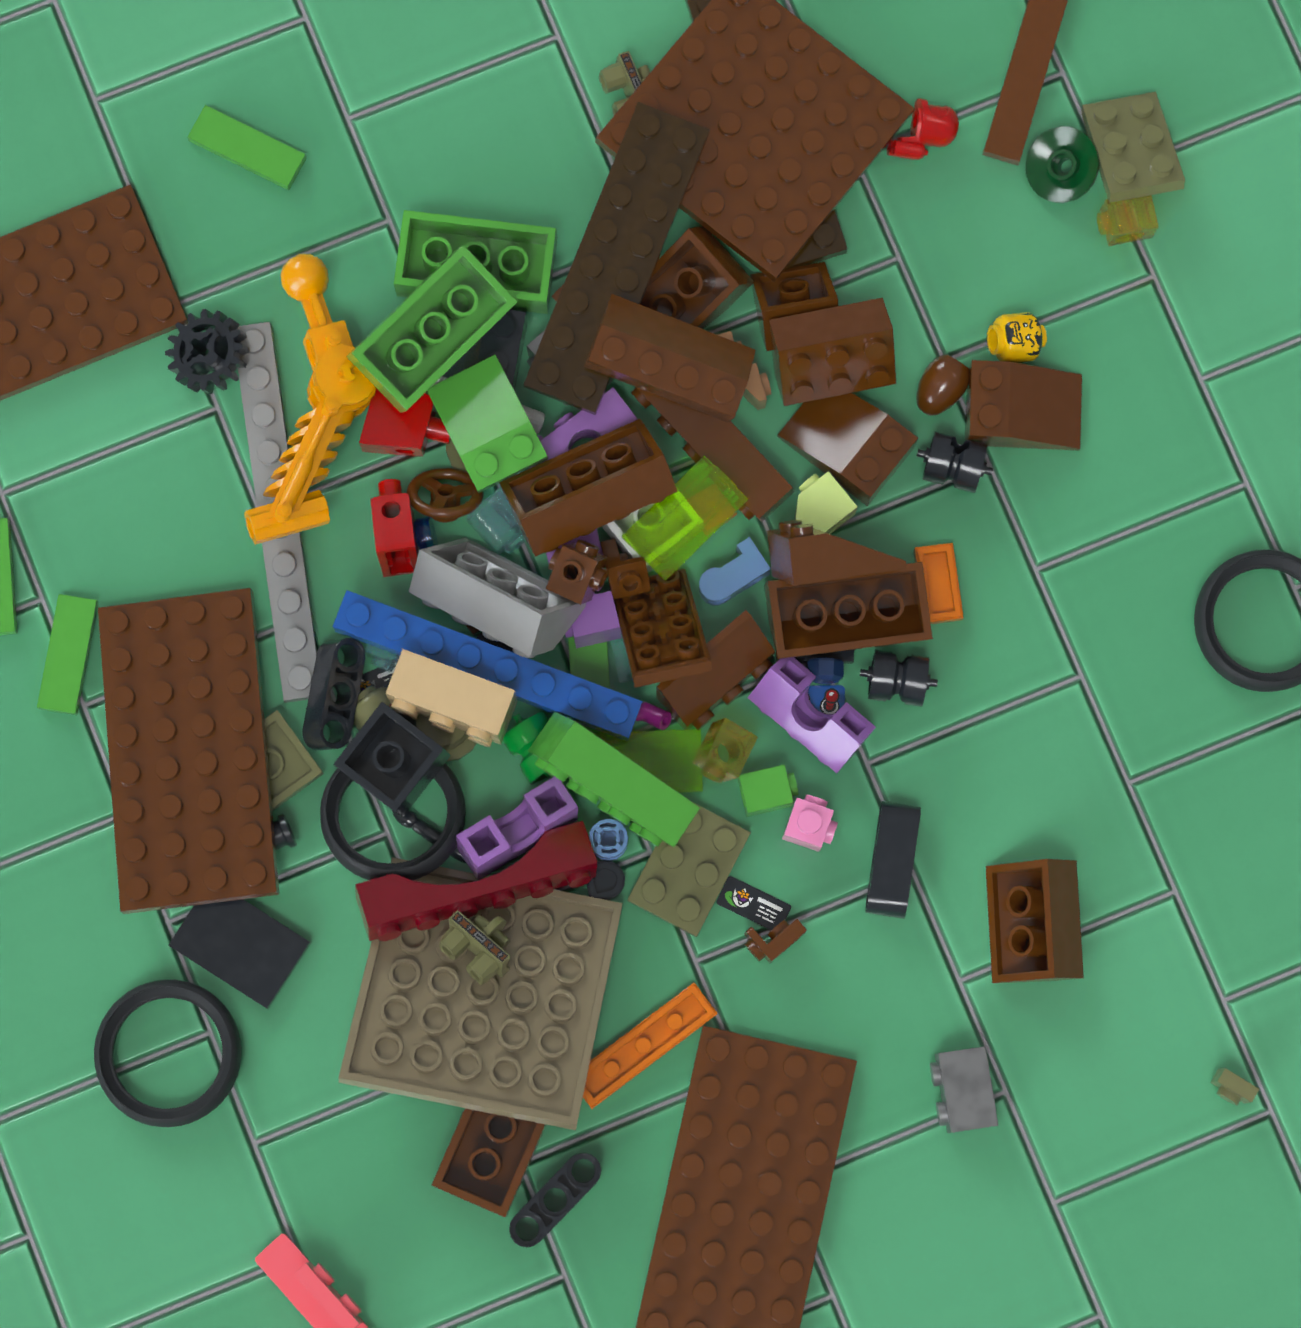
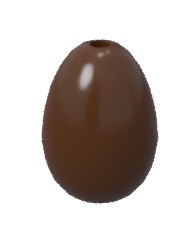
M948 354L935 358L926 367L920 379L916 395L918 408L929 416L939 415L951 408L962 397L968 387L970 380L969 368Z

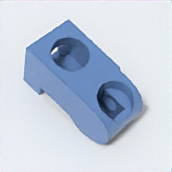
M750 537L737 544L736 552L739 555L737 558L721 568L713 567L702 574L699 580V593L706 603L718 606L724 604L770 575L771 568Z

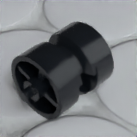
M935 431L930 448L927 447L926 451L918 449L917 457L924 458L923 462L926 463L922 480L942 485L946 481L952 480L954 488L975 493L980 477H983L984 474L992 475L993 468L987 467V462H984L988 445L969 440L960 445L957 444L956 437Z
M877 649L874 650L872 666H869L868 670L860 669L859 675L860 677H867L869 682L868 699L886 702V700H891L895 694H899L904 704L920 707L923 706L926 690H929V686L937 687L938 683L937 679H930L931 675L928 674L929 657L912 654L911 656H906L903 662H898L896 654H893L892 651Z

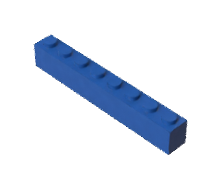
M346 590L332 626L337 633L400 656L402 649L510 688L515 690L518 701L550 713H559L579 724L627 742L643 702Z

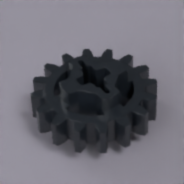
M202 309L200 318L189 313V323L186 326L179 322L176 324L177 329L180 331L178 336H168V340L174 343V348L166 350L165 355L174 359V361L167 367L170 371L177 374L175 378L177 382L184 386L187 385V388L196 393L201 389L207 394H213L214 385L224 391L227 389L226 380L228 378L234 381L239 380L235 372L236 368H246L247 366L244 361L240 360L241 355L249 353V348L240 344V342L247 338V335L238 329V322L232 318L227 319V315L220 311H216L213 315L210 311Z

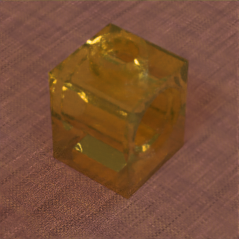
M1151 195L1109 203L1108 199L1105 200L1100 213H1097V225L1100 235H1106L1108 246L1153 238L1159 226Z
M727 718L712 722L692 763L703 769L701 773L714 782L722 783L723 781L726 782L739 778L758 736ZM720 744L728 750L729 759L727 763L722 761L718 755Z

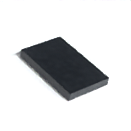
M244 899L194 905L168 946L266 1009H269L311 942Z

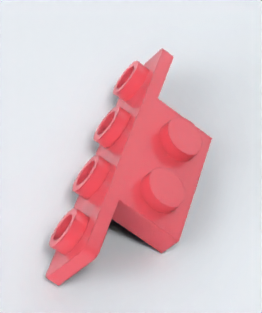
M280 1234L255 1257V1262L313 1328H369L358 1316L362 1310L347 1293L341 1297L331 1285L335 1281L331 1274L320 1263L314 1266L286 1234Z

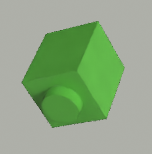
M785 764L738 776V784L746 817L792 807L794 803L793 796L799 795L794 773L787 774Z

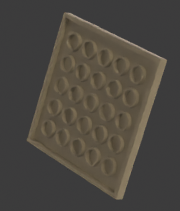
M392 857L391 863H401L409 861ZM438 867L428 875L413 881L434 885H457L479 880L476 879L473 873ZM554 890L551 894L541 898L528 896L517 899L514 904L506 908L495 909L492 906L478 910L476 915L467 919L473 923L479 915H482L491 922L497 916H501L506 921L502 933L510 939L509 944L503 949L511 956L507 964L510 970L502 978L496 974L483 985L475 981L466 971L467 965L476 957L468 948L455 961L440 950L439 942L449 929V919L440 921L439 925L428 930L421 931L414 928L404 931L393 940H372L339 1073V1083L576 1130L623 903Z

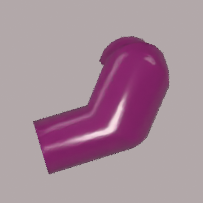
M644 701L636 721H643L656 728L665 730L670 725L672 715L670 712Z

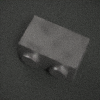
M986 1047L935 1054L936 1062L930 1063V1073L933 1086H940L942 1102H936L939 1125H946L947 1133L998 1126Z

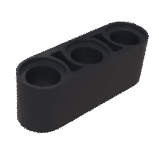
M354 638L330 640L324 642L318 649L302 729L304 742L313 750L339 749L344 747L350 740L365 664L364 647ZM339 648L344 654L343 664L338 659ZM332 686L337 692L336 702L331 698ZM325 724L329 727L330 737L328 741L325 739L323 734Z
M881 802L865 913L905 918L921 807Z
M579 1153L571 1157L514 1216L509 1227L510 1237L514 1243L528 1248L541 1242L593 1188L601 1176L600 1163L594 1156L587 1153ZM581 1159L589 1160L595 1167L594 1177L586 1183L578 1182L572 1175L573 1165ZM552 1188L561 1189L567 1196V1204L561 1211H551L545 1205V1194ZM530 1217L538 1223L539 1233L533 1240H523L517 1234V1223L522 1218Z

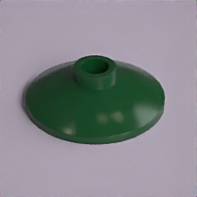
M1056 127L1041 134L1030 147L1026 158V176L1030 186L1040 197L1055 203H1067L1077 200L1090 190L1097 178L1100 161L1098 150L1087 134L1072 127ZM1070 160L1072 163L1071 170L1068 173H1063L1061 169L1063 162Z

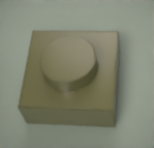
M1226 1068L1218 1069L1210 1082L1219 1088L1216 1093L1217 1095L1236 1106L1240 1101L1252 1103L1259 1091V1088Z

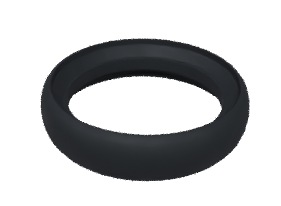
M1276 550L1245 552L1220 565L1209 576L1199 593L1194 613L1195 634L1199 647L1206 660L1217 673L1242 688L1259 692H1275L1301 684V663L1291 669L1278 673L1255 672L1242 667L1232 660L1223 650L1217 639L1213 622L1215 604L1222 589L1234 577L1254 569H1273L1284 572L1301 583L1300 558Z
M445 763L434 777L441 787L447 802V819L440 837L425 853L401 863H381L370 860L356 852L348 844L340 829L339 807L346 789L353 780L337 768L325 787L320 807L322 833L335 858L346 869L367 880L393 873L410 880H417L440 867L457 847L456 835L463 831L466 816L464 794L457 777L450 767Z
M181 980L153 981L140 985L124 994L112 1005L103 1018L94 1045V1064L97 1078L108 1099L121 1112L133 1120L156 1127H176L190 1124L216 1109L231 1091L238 1076L241 1063L240 1036L236 1023L228 1009L208 990ZM164 998L182 999L200 1007L216 1025L222 1042L221 1066L210 1088L195 1101L170 1109L155 1108L135 1099L120 1082L113 1058L116 1036L127 1017L140 1006Z

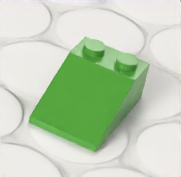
M496 355L431 386L427 390L478 493L548 459Z

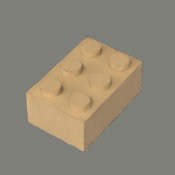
M402 649L385 693L392 707L395 708L394 711L398 714L414 720L420 714L429 718V721L432 722L431 726L452 734L455 728L467 732L469 740L486 747H490L492 742L501 745L518 701L515 690Z

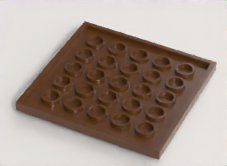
M711 0L597 135L595 143L615 158L638 102L709 129L708 138L679 208L775 282L913 114L915 108L776 0Z

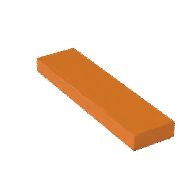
M695 982L590 1060L583 1098L591 1109L595 1108L718 1014Z

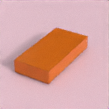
M953 543L915 547V563H923L931 624L963 620Z

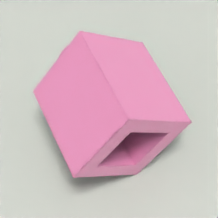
M806 795L804 800L796 798L782 839L819 852L823 842L827 844L832 842L838 822L831 820L834 810L826 808L828 802L815 796Z

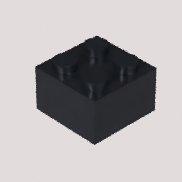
M381 702L333 765L403 818L451 755L384 702Z

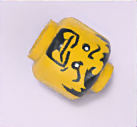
M1029 312L1000 315L987 331L988 349L999 361L1015 363L1033 361L1039 356L1041 348L1047 342L1045 327Z

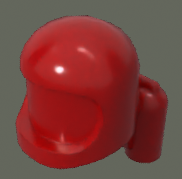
M917 98L914 104L915 109L911 121L910 136L890 140L887 145V155L920 160L928 155L925 146L945 147L951 144L959 130V119L956 111L950 106L930 105L926 99Z

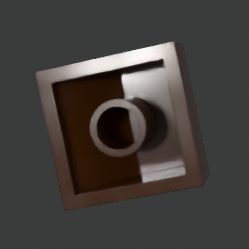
M825 262L784 270L775 282L762 272L750 274L754 281L752 284L760 332L766 351L772 350L769 320L839 306L838 297Z

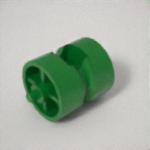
M544 711L525 719L522 718L520 713L515 715L513 718L517 724L505 733L503 743L510 754L522 756L523 759L519 766L530 785L545 778H553L535 765L538 757L528 751L548 722V717Z

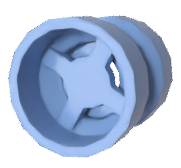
M613 819L600 820L590 830L589 839L597 858L613 861L625 853L628 845V835L620 822Z

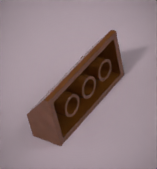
M611 294L584 367L722 421L730 422L735 418L747 386L756 350Z
M640 418L499 482L523 536L535 557L542 553L554 551L566 542L580 536L589 535L601 526L615 520L624 519L632 512L647 505L659 503L667 496L678 492L663 452Z
M922 562L908 563L907 569L797 586L790 585L781 580L768 581L764 585L769 626L777 659L933 639Z

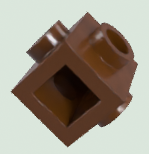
M577 540L576 543L572 542L563 545L561 549L557 548L549 563L548 568L552 570L545 589L580 605L591 601L595 590L600 591L606 581L608 570L604 567L608 557L598 553L599 547L584 540Z

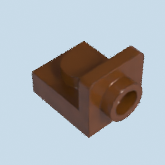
M615 539L600 542L603 555L608 557L605 569L608 570L607 578L613 599L650 591L651 587L644 557L628 559L626 552L619 553Z
M784 919L767 934L771 938V941L767 944L753 927H750L745 932V936L749 940L744 945L759 962L765 958L769 963H772L803 936L807 929L798 919L794 920L791 924Z

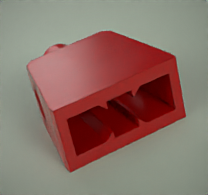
M376 388L375 395L369 404L359 444L361 450L368 453L422 457L425 454L428 439L450 444L451 438L441 418L435 417L436 408L428 394L424 393L407 411L400 413Z
M386 479L378 483L379 496L370 499L377 557L383 577L414 573L419 548L409 493H402L400 480Z

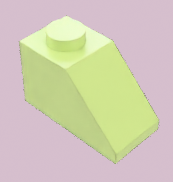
M829 471L822 477L814 474L799 487L801 493L797 499L795 520H802V524H813L814 529L831 534L856 514L858 506Z

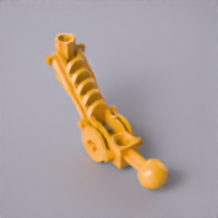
M298 254L290 258L282 268L281 283L289 297L302 303L310 326L303 339V345L313 371L307 387V399L313 410L297 420L295 427L300 430L292 434L287 441V444L293 447L281 454L279 461L285 464L278 467L271 476V479L278 481L269 485L264 491L263 496L275 497L273 503L246 510L244 513L246 527L254 545L329 524V508L325 496L322 495L320 490L309 493L307 491L309 487L321 482L328 476L330 469L323 467L333 462L337 457L338 452L331 450L343 443L346 435L340 434V432L347 429L353 419L365 411L376 391V387L346 357L355 347L352 344L345 321L332 323L323 297V293L327 290L329 284L328 269L321 259L312 254Z

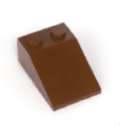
M703 226L689 228L658 259L640 305L705 329L725 312L754 281L711 232Z
M971 361L969 366L970 380L966 393L965 441L969 440L987 444L988 447L1080 450L1082 374L1015 362Z
M853 393L804 402L777 435L778 438L823 473L829 471L841 487L867 507L912 452L918 440V437L891 416Z
M802 520L780 522L779 529L767 531L772 577L793 586L907 569L905 560L814 529L813 524H802Z

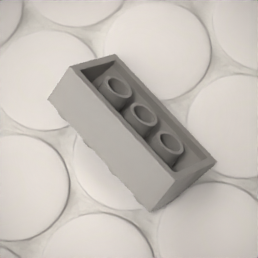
M468 538L419 550L409 592L421 598L426 606L449 613L454 621L475 627L482 631V635L487 639L501 641L512 647L515 654L526 658H533L536 655L553 650L586 606V603L580 605L545 589L548 580Z

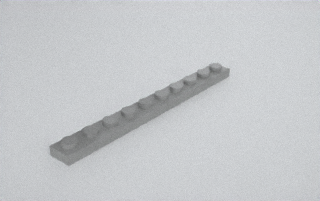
M270 322L238 326V329L247 335V338L240 342V344L249 348V353L241 355L240 358L247 366L246 368L238 367L257 507L273 503L275 497H265L263 494L269 485L278 481L271 479V476L278 467L285 464L280 462L279 459L281 454L289 449L272 325ZM301 532L262 543L283 700L285 703L308 700L317 655Z

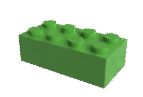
M403 211L394 277V288L397 296L408 297L456 249L464 245L517 301L510 310L548 314L557 246L556 228L417 211Z
M462 245L346 357L402 413L407 411L517 301L475 256Z
M554 712L528 750L538 757L535 762L537 767L562 782H565L567 778L570 779L566 784L569 789L594 804L600 800L597 808L626 826L631 821L628 829L659 847L662 841L675 847L700 809L696 804L579 723L559 713Z

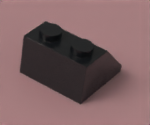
M509 310L443 377L449 378L496 355L515 391L527 330L526 312Z

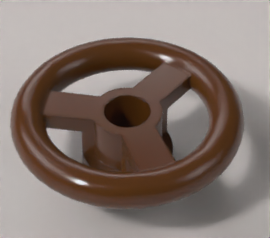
M435 468L424 471L411 480L406 492L409 493L411 506L416 511L443 523L455 521L472 513L480 506L484 496V491L478 493L469 473L454 468ZM450 479L464 483V485L452 486L441 484L437 480ZM421 487L431 492L430 505L419 498L418 491ZM472 496L469 501L460 505L461 497Z

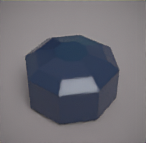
M815 658L809 659L807 662V669L816 676L813 681L814 683L834 684L841 681L844 677V662L840 659Z

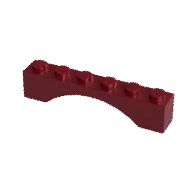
M584 821L545 831L536 845L518 862L502 872L482 880L457 885H434L413 881L393 873L355 884L356 900L369 941L379 939V941H389L399 937L402 932L417 928L422 931L434 928L439 925L440 921L449 919L457 910L466 918H470L476 915L478 910L492 906L495 909L506 908L520 898L528 896L532 898L545 897L551 894L554 889L566 885L572 888L583 886L596 877L598 862Z

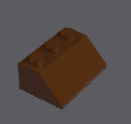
M747 610L706 643L713 671L668 680L657 685L656 698L686 732L693 726L697 730L703 728L715 717L712 710L722 701L726 705L732 703L744 692L741 685L751 676L758 680L773 666L770 660L774 657L775 650Z
M1040 859L986 866L992 983L1083 979L1077 860Z

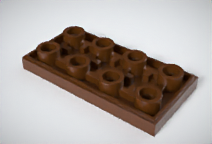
M667 569L659 572L657 575L648 576L651 587L650 591L614 599L635 688L713 671L710 654L685 569Z

